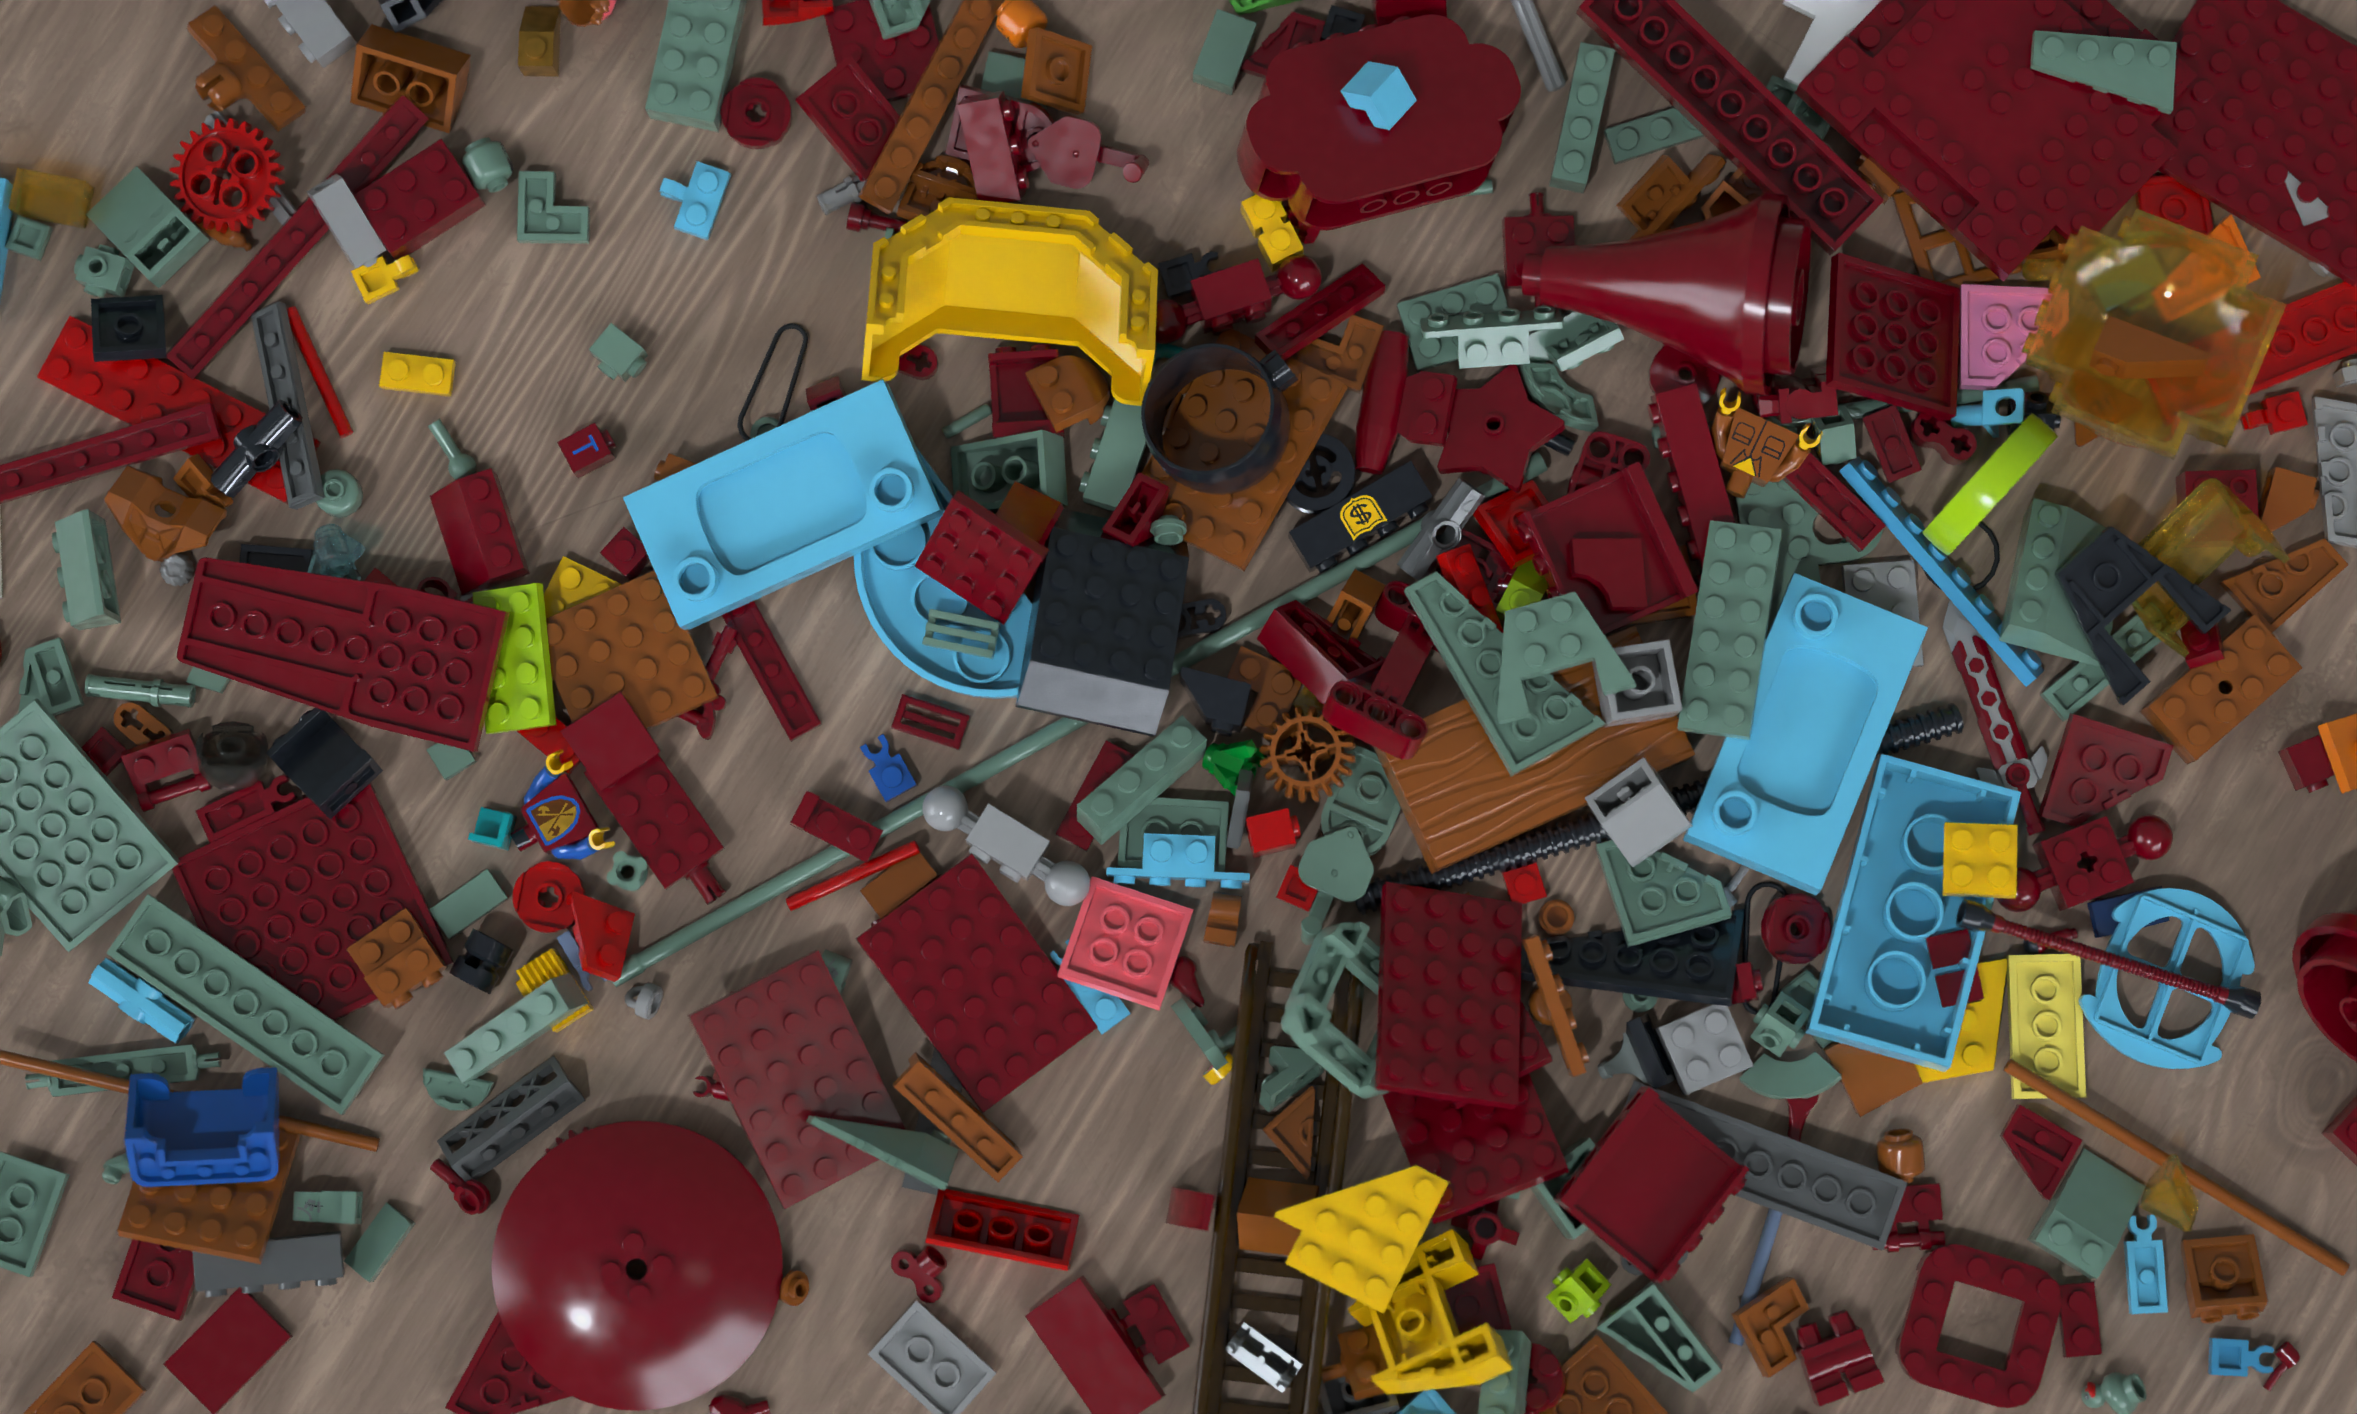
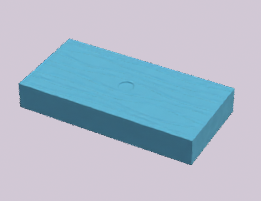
M1885 754L1880 755L1875 764L1813 999L1811 1013L1808 1018L1806 1034L1941 1072H1946L1951 1067L1985 931L1974 932L1968 930L1971 939L1968 958L1963 957L1959 964L1932 969L1925 939L1964 930V928L1956 926L1957 911L1964 899L1983 904L1991 910L1994 898L1942 896L1944 822L2013 825L2021 792ZM1964 970L1956 1004L1942 1008L1934 976Z

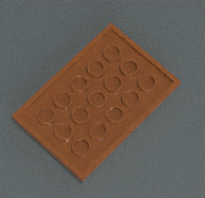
M1234 329L1220 333L1215 344L1228 345L1247 352L1258 361L1267 356L1255 344L1254 339ZM1292 357L1286 359L1285 363L1298 380L1283 391L1290 416L1288 444L1277 466L1262 481L1246 490L1233 494H1206L1177 482L1165 472L1153 455H1151L1141 473L1170 488L1162 516L1173 515L1186 523L1187 532L1183 535L1184 542L1242 571L1246 570L1348 388L1345 383ZM1234 369L1217 370L1194 379L1174 415L1170 431L1166 430L1163 434V445L1168 460L1186 469L1209 471L1229 466L1243 458L1258 443L1268 423L1270 394L1267 383L1254 374Z

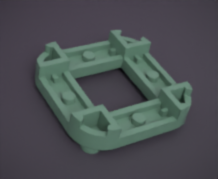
M1343 922L1323 928L1315 937L1287 999L1285 1014L1281 1019V1026L1287 1034L1291 1035L1294 1042L1345 1087L1354 1094L1367 1099L1389 1092L1375 1089L1377 1030L1367 1053H1365L1329 1022L1332 1013L1326 1007L1344 967L1378 996L1380 947L1367 937L1370 929L1369 926L1362 922Z

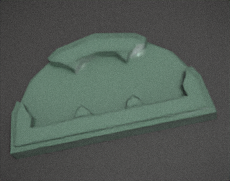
M423 1068V1083L429 1096L437 1105L452 1111H467L479 1106L490 1095L495 1082L476 1078L462 1083L456 1074Z

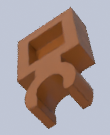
M198 454L188 458L173 478L189 498H198L201 495L223 508L234 503L231 497L226 496L213 485L210 480L213 471Z

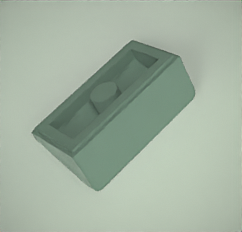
M386 1202L344 1262L369 1283L374 1282L416 1223Z

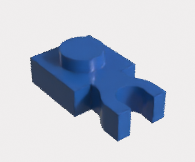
M884 734L877 737L882 744V750L879 753H871L866 744L860 748L865 757L876 765V767L869 770V773L887 803L916 787L917 784L901 755L897 754L892 758L890 757L889 743Z

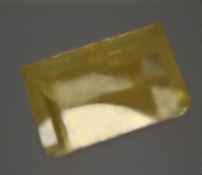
M17 168L9 209L14 214L25 218L86 229L88 221L86 213L90 211L95 188L85 180Z

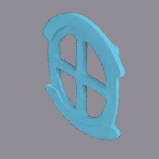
M2175 888L2153 889L2124 900L2112 911L2113 920L2119 922L2105 950L2108 953L2111 952L2112 954L2121 955V957L2124 956L2125 958L2159 967L2131 955L2127 950V946L2133 936L2144 926L2157 919L2172 916L2180 919L2182 925L2167 965L2159 967V969L2162 968L2163 970L2182 975L2180 971L2193 934L2197 928H2202L2210 934L2218 948L2222 963V986L2239 987L2242 974L2250 975L2254 971L2255 964L2249 940L2239 924L2222 906L2202 894ZM2101 964L2097 977L2095 996L2083 994L2079 998V1005L2095 1031L2108 1044L2135 1061L2154 1067L2190 1069L2209 1065L2219 1061L2222 1057L2221 1050L2212 1046V1044L2223 1029L2231 1011L2222 1004L2214 1002L2211 998L2188 992L2209 1001L2212 1009L2207 1018L2197 1028L2186 1035L2174 1039H2163L2157 1032L2170 995L2176 989L2173 986L2158 982L2157 993L2146 1022L2141 1028H2137L2129 1022L2120 1006L2117 993L2118 968L2114 969V967Z

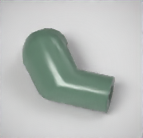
M127 1153L108 1159L104 1163L103 1168L105 1170L102 1173V1178L105 1182L117 1184L120 1182L123 1174L130 1172Z

